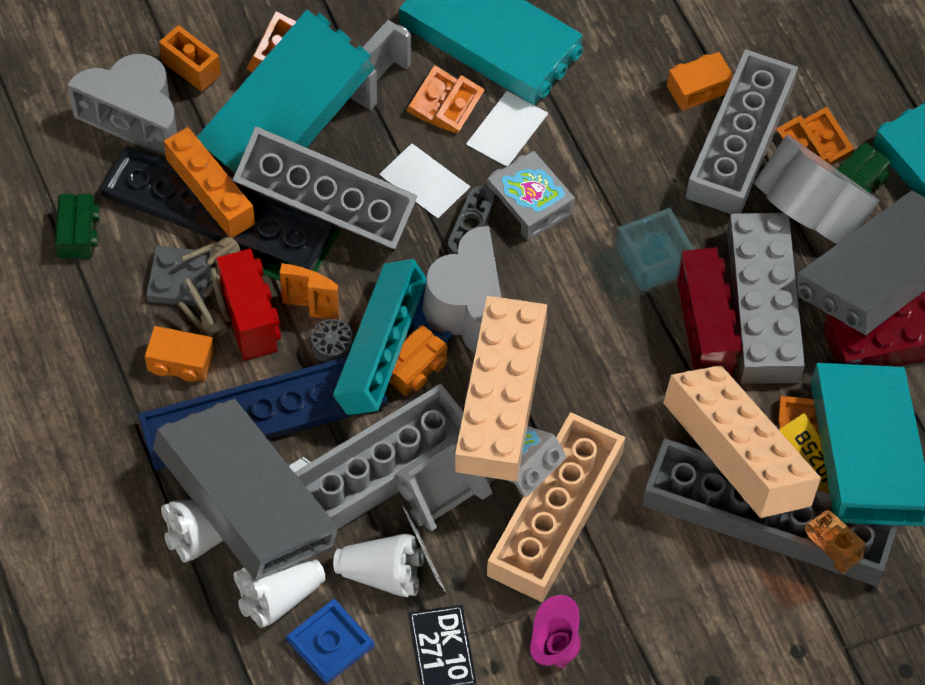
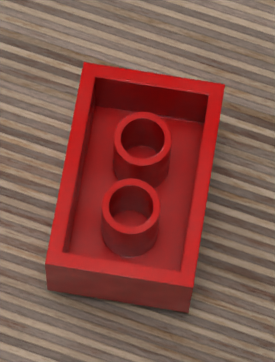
M251 249L216 257L222 295L243 361L278 352L277 340H281L278 327L280 321L276 308L271 306V292L268 283L263 281L262 276L264 273L260 259H254Z

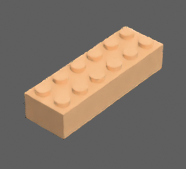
M487 296L455 453L456 473L518 481L547 324V304Z
M721 365L671 375L663 404L760 518L812 506L821 477Z
M571 412L556 437L566 454V459L528 497L524 496L492 552L487 566L488 577L542 603L623 454L626 438Z

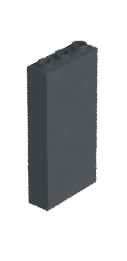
M911 190L801 270L797 277V296L864 335H867L925 291V197Z
M235 398L224 403H217L212 408L202 412L192 413L174 423H166L157 429L153 450L255 581L333 547L339 527Z

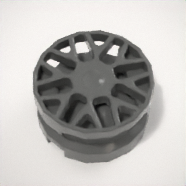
M337 319L324 320L314 327L311 334L312 353L321 364L348 357L353 344V337L350 327L343 321Z

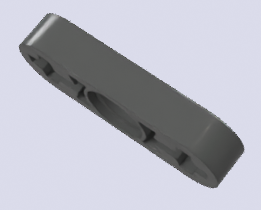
M477 186L469 192L448 241L449 255L457 254V246H459L462 237L468 231L474 229L467 228L463 224L466 219H476L479 222L477 227L486 226L494 207V193L490 188ZM481 197L486 198V201H483L480 206V211L477 210V200H480Z

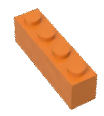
M189 127L164 140L167 161L229 237L233 238L255 225L253 205Z

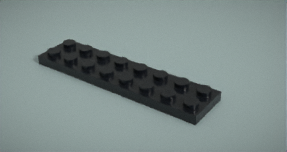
M126 145L100 188L101 196L218 241L224 237H229L168 161ZM240 189L253 205L255 225L233 237L240 249H251L254 255L280 265L284 263L313 270L334 232V224Z

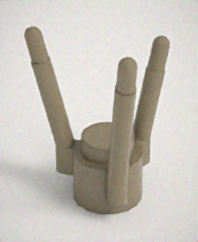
M224 237L218 242L212 241L202 248L183 255L181 261H187L210 252V258L206 263L208 265L217 264L216 257L239 252L240 247L233 238ZM213 282L208 286L204 297H209L212 291H214Z
M211 268L210 273L220 313H217L216 309L208 311L189 278H185L184 282L202 312L200 317L202 322L182 301L178 302V306L196 325L201 335L216 339L228 332L229 327L227 324L231 322V319L226 311L216 269Z

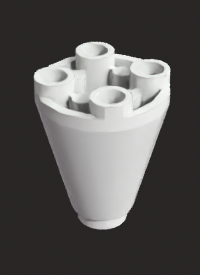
M176 500L162 505L161 513L168 528V532L164 535L165 542L170 550L176 549L182 562H189L198 558L223 541L193 500Z
M401 534L337 549L333 565L335 573L342 574L345 578L401 597L416 596L419 590L417 570L418 566L421 567L423 565L424 553L422 548H417L415 536Z
M304 559L257 581L251 577L245 567L234 572V580L242 598L238 601L239 608L245 617L251 616L260 628L271 625L319 588L320 584L325 581L322 565L316 559L311 561Z

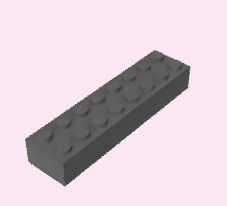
M665 438L645 488L642 502L644 507L877 587L884 572L898 525L835 523L830 494L819 490L816 491L811 507L760 518L704 451ZM824 521H827L841 535L821 548L810 539L808 533Z

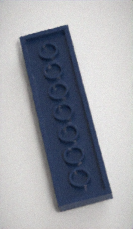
M348 357L139 413V421L154 471L167 468L153 450L157 429L166 423H174L192 413L202 412L212 408L217 403H224L234 398L267 439L358 415H347L333 396ZM385 394L379 409L388 406Z

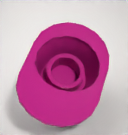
M552 596L544 601L536 612L530 653L533 660L540 665H556L559 668H565L566 664L572 661L579 653L581 647V639L578 634L579 608L576 602L569 596Z

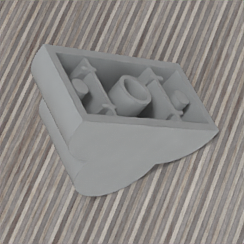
M132 54L118 60L110 71L103 68H91L78 73L68 83V90L74 118L166 158L164 140L176 134L177 128L174 108L169 98L166 71L160 61L146 54Z
M789 135L785 136L754 181V184L767 195V199L778 209L802 225L816 230L836 244L862 227L880 201Z
M489 226L477 227L468 231L460 240L457 254L440 257L430 266L423 299V312L428 325L443 334L445 331L452 332V335H462L465 345L473 353H476L487 296L501 298Z

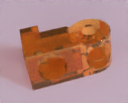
M825 510L806 524L805 529L810 539L817 546H820L834 561V567L841 574H844L863 560L866 543L831 511Z

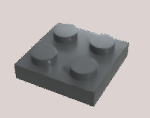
M156 246L146 294L147 301L175 305L182 301L186 306L198 307L184 282L185 278H189L206 306L207 298L204 297V293L210 285V269L214 265V263L211 265L206 263L210 258V252L187 261H181L183 255L194 250Z

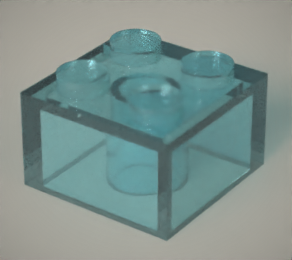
M671 208L620 226L617 230L615 246L640 291L677 278L681 252L684 250H694Z

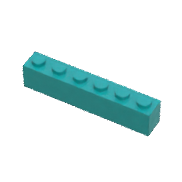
M414 259L385 263L383 265L333 393L334 398L347 415L379 410L426 284V276Z

